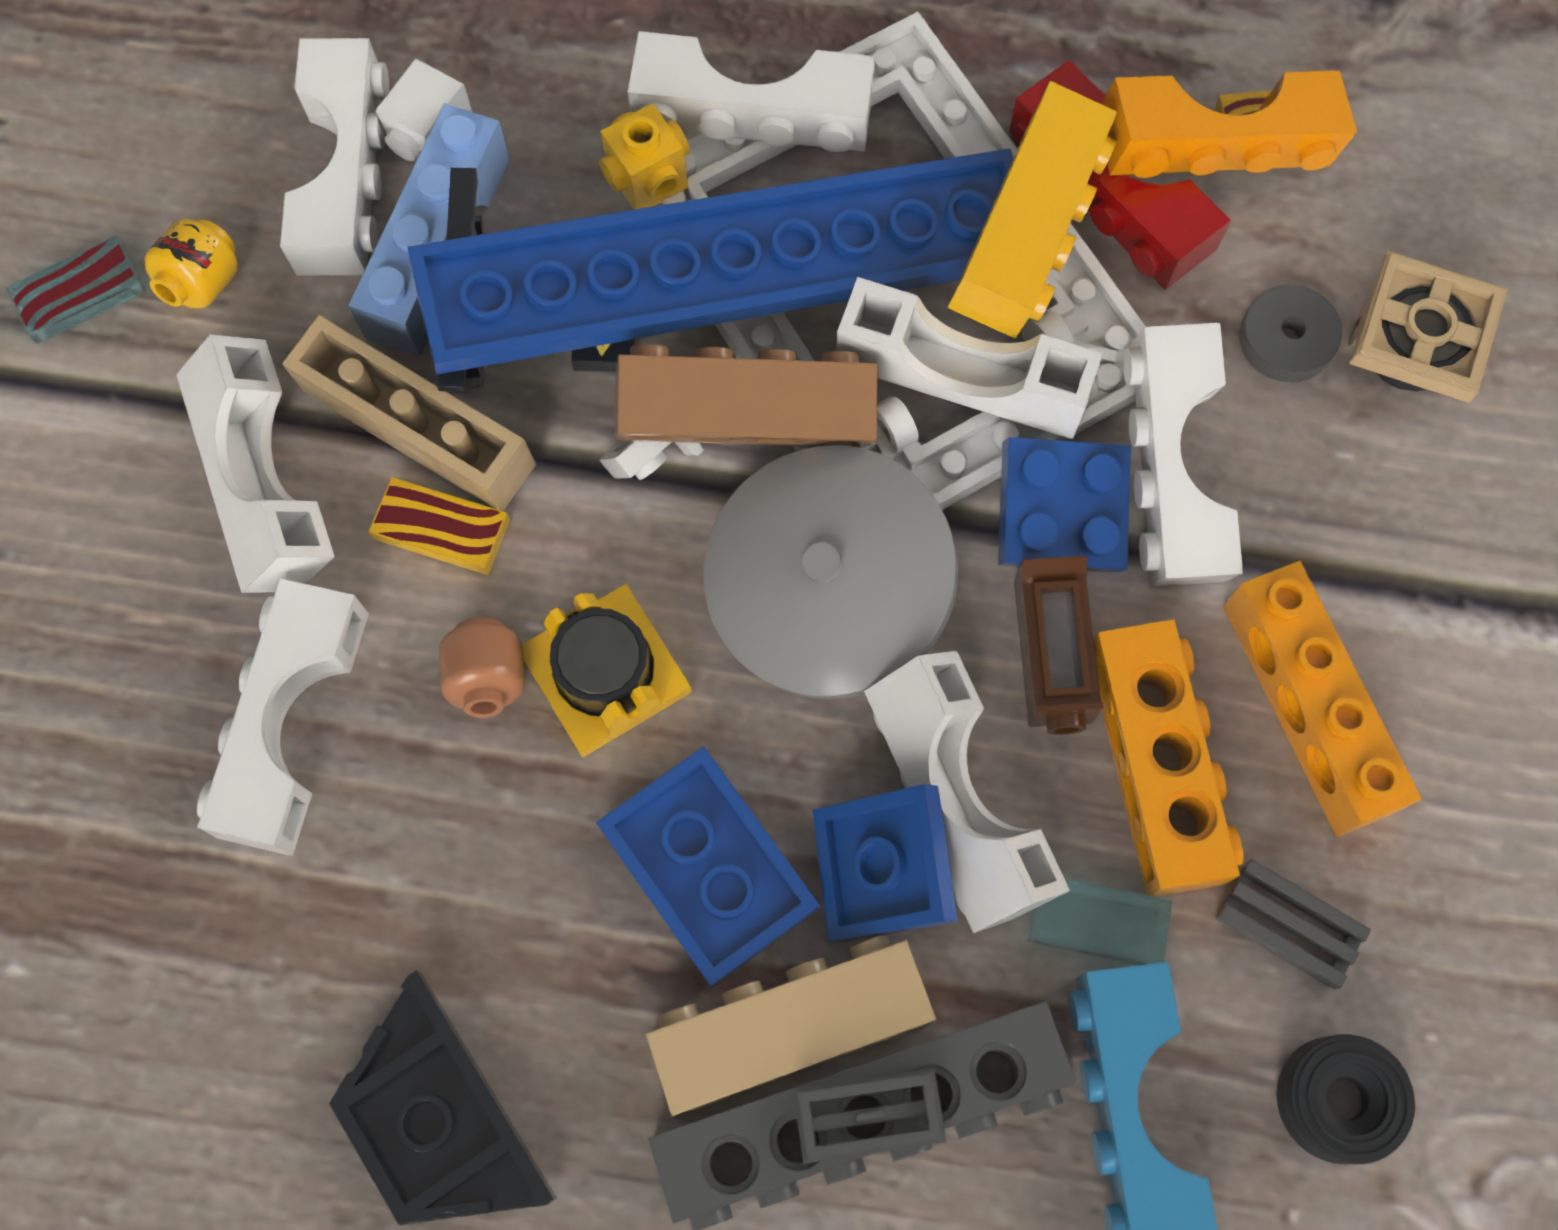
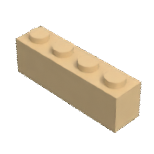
M321 315L317 316L282 363L304 393L491 508L504 511L536 466L530 450L522 437L446 391H438L437 386Z
M887 935L876 937L851 947L849 950L853 959L839 965L827 968L824 958H819L787 970L786 975L789 982L775 988L763 991L760 981H755L723 993L722 998L725 1005L711 1011L699 1014L696 1004H691L658 1016L657 1020L660 1029L646 1033V1038L671 1116H681L932 1024L936 1018L907 940L891 945Z

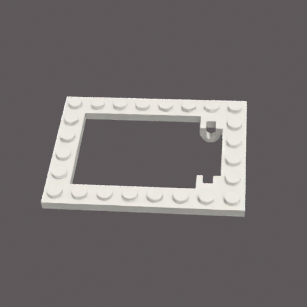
M919 12L840 51L841 53L875 56L871 106L899 93L945 159L1008 148L1011 149L1014 158L1017 151L1016 146ZM683 132L690 147V153L685 155L688 188L655 206L708 198L706 192L789 150L797 144L773 146L760 140L732 137L717 140L709 138L704 134ZM1070 223L1066 233L1076 237L1073 248L1061 271L1058 272L1051 268L1045 282L1055 287L1048 304L1050 308L1045 310L1039 322L1032 319L1027 320L1022 328V338L1028 341L1039 334H1044L1103 352L1086 408L1075 433L1076 435L1136 401L1135 386H1128L1125 381L1124 353L1126 348H1131L1133 340L1146 326ZM783 312L715 324L737 359H758V352L761 350L785 349L796 351L797 361H815ZM887 397L877 403V441L866 447L858 448L879 453L904 466L929 489L943 510L1001 477L1002 441L1008 437L1066 441L1069 438L981 412L921 446L918 442L917 427L906 406L897 397ZM887 428L891 437V442L888 440L882 429ZM792 445V446L794 447L795 451L802 450V449H806V448H810V447H817V446H796V445Z

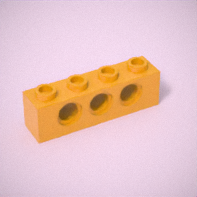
M1301 561L1241 583L1223 605V608L1336 838L1391 816L1422 800Z
M1175 619L1098 632L1094 638L1100 700L1103 702L1102 713L1146 898L1225 885L1240 876L1238 866L1243 863V848L1238 831L1234 826H1227L1221 801L1226 799V781L1220 764L1210 760L1205 740L1210 735V720L1203 700H1195L1189 676L1194 673V658L1189 641L1185 637L1179 638ZM1151 683L1159 687L1165 696V706L1153 707L1146 704L1138 694L1137 684ZM1166 744L1175 749L1181 760L1180 770L1169 771L1162 768L1154 758L1153 745ZM1170 807H1183L1192 813L1197 824L1195 836L1182 835L1172 827L1169 820Z

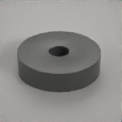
M1281 285L1264 291L1252 302L1242 320L1239 339L1246 359L1258 372L1281 382H1301L1321 373L1332 360L1341 344L1342 325L1336 309L1318 292L1299 285ZM1289 328L1294 330L1299 338L1291 339L1287 337L1282 329Z

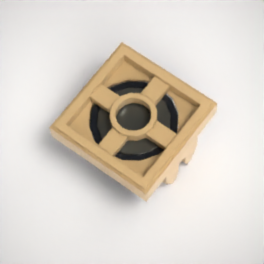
M1387 251L1380 263L1373 289L1356 318L1355 324H1358L1348 344V346L1354 347L1349 364L1375 372L1383 381L1398 389L1416 392L1427 389L1470 403L1478 395L1508 289Z

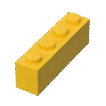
M1052 81L1049 82L1032 115L947 308L1016 339L1028 318L1036 322L1041 320L1055 290V287L1045 283L1052 268L1058 272L1061 271L1076 240L1075 236L1066 233L1072 219L1079 223L1083 220L1096 193L1097 188L1087 184L1093 171L1101 175L1115 148L1117 140L1107 135L1117 111Z

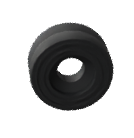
M1339 1034L1309 1041L1294 1051L1287 1059L1278 1079L1277 1106L1286 1130L1302 1149L1323 1161L1350 1165L1377 1162L1392 1154L1403 1143L1412 1127L1415 1114V1096L1410 1078L1402 1064L1390 1051L1368 1038L1351 1034ZM1339 1078L1347 1079L1354 1083L1362 1096L1360 1112L1356 1117L1348 1121L1337 1117L1331 1111L1327 1102L1328 1089Z

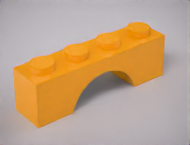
M1340 70L1285 72L1260 107V110L1247 115L1223 114L1204 107L1192 99L1173 76L1116 77L1101 103L1117 111L1107 135L1117 140L1107 163L1110 175L1134 174L1139 178H1149L1161 173L1191 172L1194 175H1208L1224 170H1247L1251 173H1261L1273 168L1301 167L1304 170L1313 171L1330 166L1357 133Z

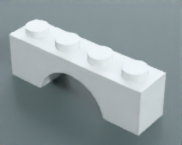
M638 31L627 91L630 112H636L653 103L666 123L674 120L683 132L704 134L709 138L717 140L732 137L760 140L773 146L797 144L821 147L830 152H845L847 150L865 152L873 93L875 56L815 50L808 62L790 77L770 84L754 85L731 80L716 71L704 57L697 37Z
M369 38L299 39L295 91L309 121L333 132L337 136V145L331 161L321 174L304 186L285 193L280 247L296 275H363L368 265V253L374 252L378 244L377 224L374 216H371L372 201L380 200L382 193L381 172L378 164H375L376 149L384 148L386 136L376 114V109L380 105V99L386 98L389 94L388 69L384 62L377 61Z
M857 277L839 325L836 351L858 353L859 363H877L878 379L1072 440L1086 408L1103 352L1044 334H1039L1035 338L1019 343H997L977 339L958 332L939 321L925 308L918 295Z
M1220 323L1144 327L1131 343V348L1125 349L1123 363L1126 384L1128 386H1135L1136 409H1131L1129 414V437L1133 447L1140 446L1142 471H1136L1134 477L1136 506L1139 509L1145 508L1147 533H1142L1139 540L1141 567L1144 571H1150L1152 586L1227 582L1243 574L1237 510L1211 500L1195 486L1184 467L1180 446L1183 425L1192 408L1212 398L1226 385Z
M210 334L176 375L241 593L276 592L280 578L306 584L335 556L317 501H297L293 499L282 487L275 471L271 449V432L274 414L283 392L267 342L262 339Z
M280 578L274 597H268L261 609L259 629L262 634L255 655L246 659L240 672L239 690L242 694L235 715L226 720L220 732L218 751L221 757L214 778L204 784L198 798L197 814L200 820L197 828L221 840L293 856L312 793L294 779L284 763L280 747L281 728L291 704L306 688L321 679L351 672L369 613L355 595Z
M957 651L918 655L864 691L874 713L876 726L884 735L900 770V777L904 787L909 788L922 784L938 786L955 900L961 912L966 916L973 933L1011 921L1070 891L1042 830L1017 828L1000 821L986 809L974 791L967 767V746L972 728L984 707Z

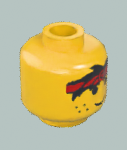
M181 219L173 222L149 248L144 257L146 272L151 279L150 287L159 299L173 307L182 305L192 309H200L210 306L238 272L236 250L232 239L222 228L208 220Z

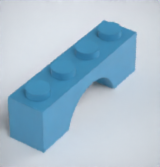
M1163 962L1090 971L1075 978L1077 990L1069 991V1010L1075 1032L1084 1031L1089 1056L1088 1060L1080 1061V1075L1086 1101L1088 1103L1096 1102L1101 1131L1092 1132V1148L1096 1168L1099 1175L1108 1174L1113 1204L1104 1205L1106 1230H1218L1208 1178L1186 1172L1164 1158L1149 1140L1139 1115L1138 1088L1145 1065L1162 1044L1181 1033L1169 963Z

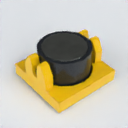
M627 584L620 586L598 600L592 593H580L574 597L573 604L575 608L565 614L563 609L558 607L551 610L544 621L546 630L522 644L525 664L582 758L692 693L690 684Z

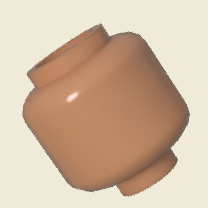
M487 617L466 619L460 622L440 642V690L442 696L452 706L464 710L466 714L472 717H492L502 712L504 707L514 703L523 693L525 679L522 642L514 631L505 627L500 621Z

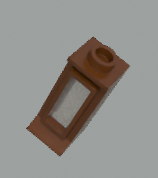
M1087 556L1023 559L1014 580L1028 726H1047V733L1052 735H1068L1085 731L1086 724L1093 723L1103 709V702L1100 700L1086 580Z

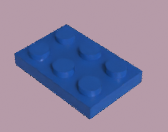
M704 746L596 822L711 988L715 987L820 909L818 901Z

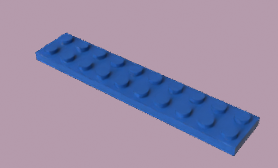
M1011 149L409 246V261L436 375L849 301L857 277L902 291L959 281L1013 161Z

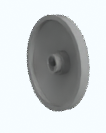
M841 445L810 447L781 456L766 464L745 480L728 499L712 528L708 540L703 571L704 591L707 607L719 636L729 651L749 671L767 683L798 696L814 699L851 698L865 695L864 691L918 655L928 654L933 648L949 620L955 602L958 585L957 551L949 523L937 500L918 477L904 466L886 456L863 448Z

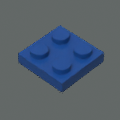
M1008 437L1002 441L998 565L1020 566L1023 559L1087 556V571L1122 572L1127 570L1131 446Z
M922 784L812 810L829 942H848L958 922L938 786Z

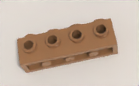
M635 345L630 347V355H619L616 363L615 441L866 447L877 441V363H859V354L847 351L822 353L821 361H797V352L785 349L761 350L758 352V359L733 358L732 349L723 347H701L695 349V357L669 356V348L666 346Z

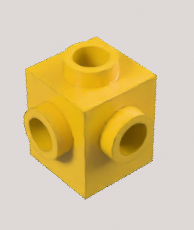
M653 103L636 112L620 115L610 126L600 131L605 154L603 158L599 159L603 175L616 193L622 191L634 210L653 207L688 188L685 155L690 153L688 141L677 122L671 120L666 123Z

